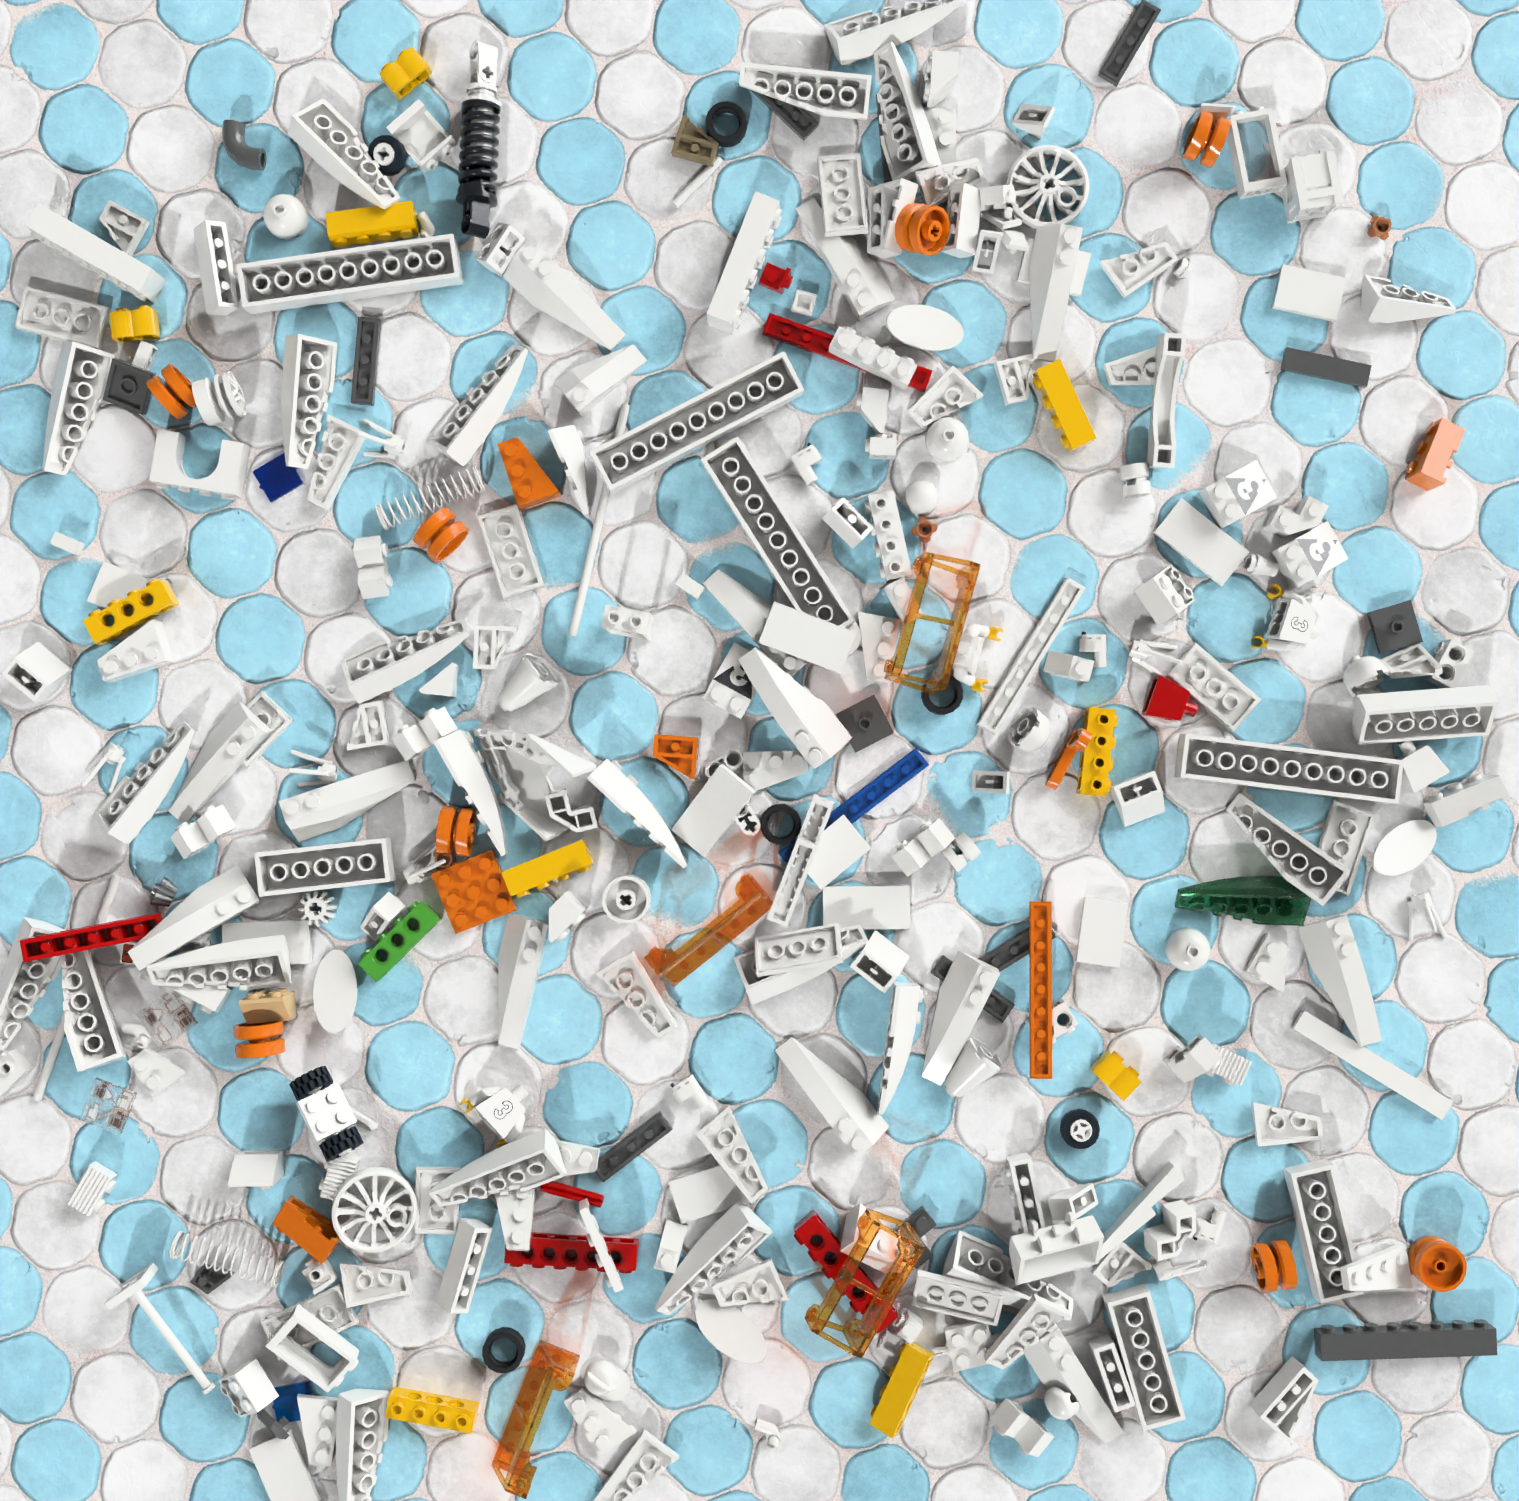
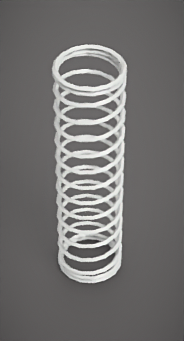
M475 465L472 469L480 491L471 478L468 469H466L472 494L464 483L460 472H458L464 497L457 488L452 475H450L456 500L449 491L444 478H442L448 503L434 481L441 507L426 484L433 510L418 487L425 513L421 510L413 492L410 490L417 516L411 510L405 495L402 494L409 519L403 513L397 498L394 497L399 509L401 522L395 516L389 501L386 500L392 515L393 525L387 519L381 504L378 503L375 505V510L381 525L385 530H389L390 526L395 527V520L401 525L403 524V517L410 522L411 513L415 518L419 517L418 509L423 515L427 513L426 506L430 511L434 512V503L438 508L442 509V500L446 505L450 506V497L457 503V492L465 500V489L470 496H474L473 486L479 493L486 491V486L478 467Z
M180 1230L177 1232L170 1247L169 1257L176 1260L180 1257L181 1261L185 1262L189 1258L191 1265L197 1261V1265L201 1267L205 1263L206 1269H210L213 1266L214 1271L217 1272L222 1268L223 1274L230 1270L231 1276L238 1273L240 1279L247 1274L248 1281L255 1277V1282L258 1284L263 1279L264 1286L270 1283L271 1288H275L278 1285L285 1265L284 1260L278 1259L270 1280L265 1284L266 1272L270 1266L271 1257L267 1261L264 1274L257 1281V1273L264 1257L263 1254L259 1258L255 1273L249 1279V1269L253 1263L255 1252L252 1253L248 1268L241 1277V1266L246 1258L247 1250L242 1255L237 1271L232 1274V1267L238 1255L239 1247L236 1248L231 1265L226 1272H224V1263L229 1255L231 1245H228L223 1262L218 1269H216V1260L221 1252L222 1242L217 1248L214 1261L210 1267L207 1266V1261L213 1249L214 1240L211 1241L206 1259L201 1265L199 1264V1257L204 1249L206 1238L202 1240L198 1256L193 1262H191V1254L197 1244L198 1235L194 1237L189 1255L185 1260H183V1251L189 1241L190 1233H187L184 1239V1231ZM178 1239H179V1243H178L177 1248H176V1250H175L176 1243H177V1241H178Z

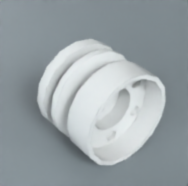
M226 371L222 373V376L220 374L215 375L214 384L209 378L192 383L195 403L208 426L224 422L225 413L230 419H235L236 414L239 417L247 414L242 389L232 372Z

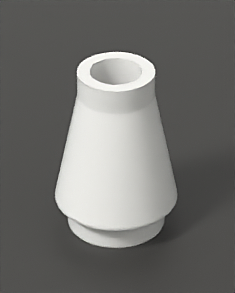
M1255 553L1254 555L1249 554L1246 557L1244 570L1248 571V574L1275 577L1278 573L1279 565Z

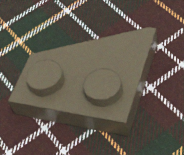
M683 115L671 151L672 157L713 167L719 150V143L712 137L707 136L703 129L697 128L686 115Z

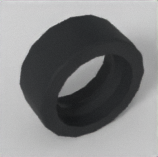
M729 101L713 105L706 117L708 136L716 140L721 147H733L740 143L745 137L747 130L746 115L743 109L736 103ZM722 113L734 114L739 121L737 132L731 136L719 135L714 129V120L718 115Z
M939 673L931 676L924 683L921 689V699L928 711L937 715H945L954 712L960 706L963 700V689L961 683L954 676ZM940 681L949 683L955 692L953 702L946 707L934 705L929 697L931 687Z
M775 804L768 807L763 813L760 820V829L763 836L769 842L776 845H786L794 841L799 835L801 819L798 812L791 806ZM783 811L792 817L793 829L787 836L777 837L769 831L768 820L775 812Z
M509 1327L495 1329L489 1334L483 1345L482 1356L484 1363L490 1370L505 1374L515 1370L520 1365L526 1346L521 1334ZM507 1338L516 1345V1356L510 1362H500L493 1357L491 1347L497 1339Z

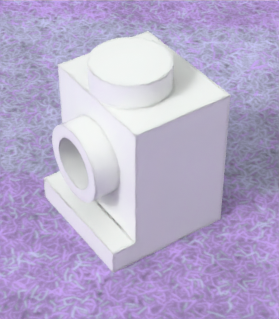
M1014 185L980 188L981 211L1007 208L1006 204L1015 203L1016 193Z
M875 434L874 437L865 439V452H869L868 458L894 460L896 456L897 434H892L891 438H887L885 434Z
M312 1257L304 1263L306 1267L302 1270V1273L313 1288L314 1294L332 1284L338 1277L328 1259L321 1264ZM315 1271L319 1272L320 1277L317 1276Z
M905 1306L898 1313V1318L892 1322L897 1335L911 1345L924 1327L922 1318Z

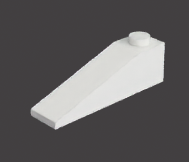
M1364 275L1362 279L1360 309L1366 320L1371 323H1394L1455 314L1457 311L1449 298L1427 291H1422L1419 294L1415 290L1410 289V286L1404 284L1401 288L1390 285L1391 280L1381 277Z
M575 425L550 429L548 433L558 457L564 465V471L572 484V489L585 518H589L586 456L583 446L586 440L582 430L577 431Z

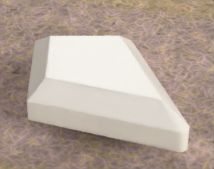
M1202 103L1193 121V125L1200 111L1204 110L1213 115L1212 128L1214 122L1219 117L1227 118L1235 110V105Z
M1011 207L1004 208V210H983L980 212L981 218L1002 230L1022 225V220L1013 212Z
M997 226L993 227L992 231L1002 233L1001 242L1009 249L1010 253L1016 254L1018 250L1028 251L1029 245L1024 233L1012 229L1002 230Z

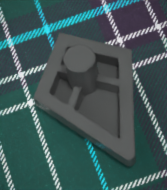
M204 1263L190 1283L206 1294H209L232 1276L230 1270L223 1274L222 1268L216 1272L213 1266L210 1269H206Z
M263 1409L257 1413L258 1419L274 1436L279 1439H287L290 1436L283 1428L289 1422L286 1417L282 1416L276 1421Z

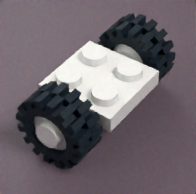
M321 1066L308 1071L306 1074L304 1073L301 1077H297L289 1085L296 1100H298L296 1105L315 1143L328 1138L319 1147L326 1161L329 1162L347 1154L364 1142L356 1126L351 1127L357 1123V1120L339 1084L330 1086L333 1084V1079L327 1067Z

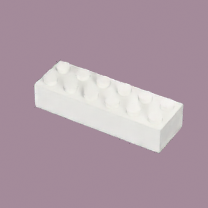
M755 191L706 313L709 326L729 334L733 333L734 328H739L742 320L741 310L742 308L746 309L750 300L749 290L750 288H755L758 280V268H763L766 260V248H771L774 239V228L778 229L781 223L782 209H780L779 200Z
M40 203L36 205L25 224L32 231L30 235L40 240L44 245L51 249L54 248L68 259H73L82 267L94 271L101 278L113 282L114 285L126 292L132 293L133 296L143 302L149 300L155 303L167 283L162 276L149 266Z
M1490 685L1361 694L1357 696L1350 728L1358 745L1489 735L1499 701Z
M391 837L254 853L259 897L396 880Z
M1321 1159L1283 1168L1313 1297L1322 1304L1364 1294V1291L1343 1290L1340 1267L1355 1262L1356 1257L1334 1164L1327 1159Z
M1140 1284L1102 1295L1120 1361L1136 1405L1133 1407L1137 1421L1142 1430L1147 1431L1186 1420L1148 1288L1145 1284Z

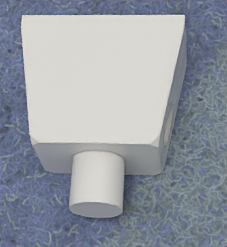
M1412 741L1398 743L1403 755L1396 758V760H1404L1402 784L1406 793H1415L1450 772L1428 745L1415 747Z

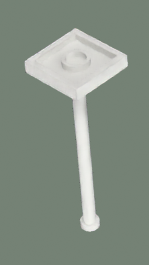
M153 1262L117 1286L104 1305L110 1311L129 1297H134L203 1388L202 1392L205 1395L213 1390L216 1385L213 1382L210 1383L142 1292V1289L147 1286L158 1271V1267Z

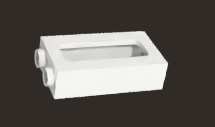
M299 1304L270 1334L265 1346L327 1393L334 1386L337 1388L343 1381L344 1374L347 1371L351 1372L359 1362L357 1360L359 1349ZM299 1323L339 1353L342 1358L333 1367H329L287 1335Z

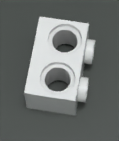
M498 222L475 259L490 272L503 274L525 240V237L509 224Z
M1453 639L1440 642L1435 649L1436 655L1434 659L1442 666L1445 676L1442 679L1439 675L1424 676L1423 679L1440 688L1456 687L1475 651ZM1451 649L1455 652V658L1453 660L1449 656V651Z
M1063 999L1052 1004L1053 1044L1057 1041L1056 1038L1058 1036L1070 1034L1075 1030V1026L1079 1024ZM1065 1013L1067 1020L1063 1024H1058L1057 1017ZM1027 1019L1025 1023L1029 1028V1019Z

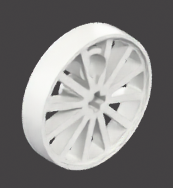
M1054 145L1037 146L1024 152L1012 165L1006 185H1012L1013 181L1030 187L1029 189L1015 191L1016 198L1034 195L1020 208L1016 202L1009 203L1008 206L1013 209V212L1022 220L1024 225L1032 229L1056 224H1069L1081 212L1089 194V178L1082 162L1069 150ZM1043 155L1055 156L1050 173L1046 169ZM1037 157L1040 173L1027 160ZM1060 158L1070 164L1060 174L1055 176ZM1022 166L1032 179L1017 175L1015 172ZM1072 170H1075L1079 179L1061 181ZM1047 184L1051 186L1049 189L1045 188ZM1081 186V196L1077 195L1073 187ZM1066 196L1070 199L1071 202L1064 203L1061 201L1060 197ZM1040 199L1035 217L1032 219L1024 212ZM1045 201L1050 222L1039 221ZM1053 202L1066 218L1057 221ZM1074 203H1077L1078 207L1076 208V210L1071 211L1070 209L1073 207Z
M384 1167L361 1169L346 1178L337 1189L331 1208L332 1223L338 1237L347 1246L357 1251L369 1253L387 1250L401 1242L410 1232L417 1214L416 1197L410 1184L396 1171ZM378 1175L389 1177L377 1196ZM372 1176L371 1197L368 1195L360 1179ZM395 1181L403 1185V1187L386 1197ZM355 1183L365 1200L346 1190ZM404 1194H409V1203H392ZM341 1198H345L358 1206L338 1207ZM398 1210L402 1212L399 1217H390L393 1211ZM357 1214L341 1225L338 1222L337 1216ZM384 1220H387L388 1224L392 1227H402L393 1235ZM362 1222L353 1237L345 1233L347 1229ZM379 1223L388 1238L376 1242V1227ZM371 1224L370 1242L359 1241L365 1229Z

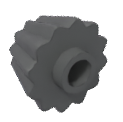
M164 877L160 884L155 883L150 895L154 896L151 905L169 907L178 887Z

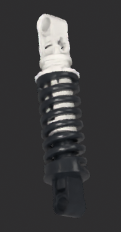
M475 40L469 51V84L466 89L468 96L463 97L460 103L462 112L460 136L462 139L460 141L461 152L459 153L461 161L459 164L460 175L458 176L460 186L457 190L456 201L463 205L462 233L485 239L490 230V208L498 204L496 197L497 186L491 182L496 181L498 177L492 170L498 168V163L493 159L499 155L498 150L494 148L499 145V139L494 136L500 133L499 127L495 124L500 122L498 114H500L502 104L495 99L497 96L496 65L498 49L495 46Z

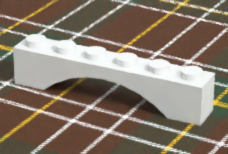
M1165 332L1157 337L1146 461L1148 468L1171 469L1175 467V403L1179 376L1185 357L1187 334Z

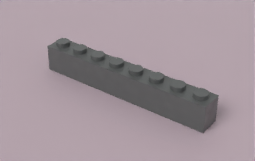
M1476 1319L1474 1322L1469 1323L1462 1320H1453L1452 1323L1431 1321L1430 1324L1409 1322L1408 1325L1389 1322L1382 1326L1375 1323H1366L1365 1326L1344 1324L1343 1327L1326 1324L1321 1325V1328H1314L1315 1355L1321 1361L1497 1355V1331L1488 1321Z

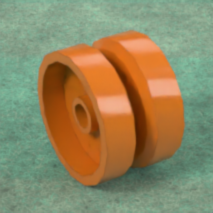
M1201 110L1188 136L1182 158L1194 161L1201 152L1200 165L1208 168L1213 167L1225 144L1231 120L1219 117L1211 128L1213 122L1212 113Z
M922 203L907 204L900 211L895 224V238L902 250L928 256L936 255L944 248L950 233L948 214L943 208L936 205H925Z
M169 363L161 370L165 381L158 376H154L146 382V385L157 400L180 421L188 414V408L185 403L193 408L197 407L192 392V383L174 365Z
M447 507L440 509L429 517L413 537V541L421 549L428 548L427 555L435 563L441 562L453 553L469 534V529L461 521L455 522L456 516Z
M443 806L441 808L436 831V850L438 854L449 855L455 848L458 856L469 857L471 855L476 831L475 809L462 808L458 814L453 806Z
M283 1021L252 1024L245 1022L233 1026L234 1037L238 1040H246L235 1045L236 1058H261L286 1051L285 1040L280 1037H274L284 1032Z
M1428 1235L1417 1239L1411 1245L1407 1253L1410 1272L1428 1288L1437 1292H1448L1456 1289L1463 1282L1467 1263L1463 1254L1455 1246L1438 1236Z
M1284 1239L1274 1240L1271 1242L1270 1247L1265 1242L1252 1244V1266L1260 1290L1263 1293L1275 1292L1278 1286L1282 1290L1295 1289L1297 1287L1296 1265L1287 1241Z

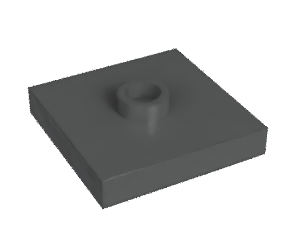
M112 358L103 400L138 414L146 415L152 393L147 387L146 382L156 376V373L118 358Z
M1411 600L1367 613L1379 654L1423 642Z
M875 695L835 714L852 736L849 742L855 753L894 733Z

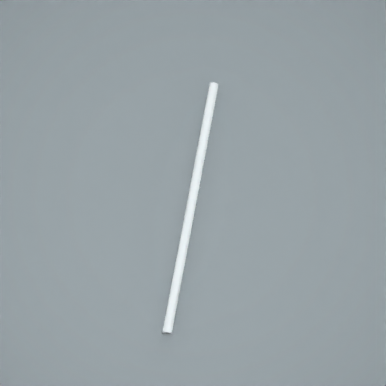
M622 403L614 439L624 434L630 409L628 404ZM603 482L568 633L570 636L577 637L610 495L605 482Z
M113 873L95 925L105 923L121 879L119 874ZM90 949L89 951L93 957L95 949ZM64 1011L32 1098L34 1101L40 1102L42 1100L65 1036Z

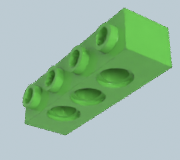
M425 900L419 903L415 901L407 909L409 913L404 918L400 916L391 925L393 929L388 934L384 932L376 939L378 944L373 949L369 947L360 955L362 960L358 964L375 982L381 980L442 920ZM412 918L419 922L417 930L410 927V920ZM396 934H400L403 937L402 945L395 943L394 936ZM380 949H384L388 953L387 960H382L379 957Z

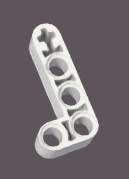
M729 750L710 762L705 768L708 780L711 777L709 774L711 766H719L723 763L733 772L742 765V754L737 750ZM731 753L739 756V763L735 766H731L727 762V757ZM747 803L745 811L738 814L735 821L744 834L753 836L760 830V821ZM748 811L751 813V816H748L750 822L755 821L757 823L755 825L756 830L753 832L750 829H745L747 823L744 819L742 822L738 819L745 816Z

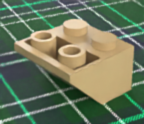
M287 988L275 989L273 992H268V994H266V990L252 991V993L246 994L245 998L238 1000L247 1024L288 1021L297 1017L295 991L288 992Z

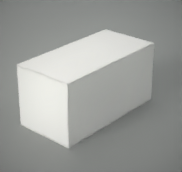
M141 340L132 364L150 371L158 348Z
M56 531L50 541L51 545L80 556L85 543Z
M683 572L675 582L676 586L697 600L705 590V587Z

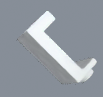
M419 99L386 127L390 135L397 138L404 145L406 153L424 173L434 170L438 166L439 161L443 157L451 155L457 146L454 138L434 119Z

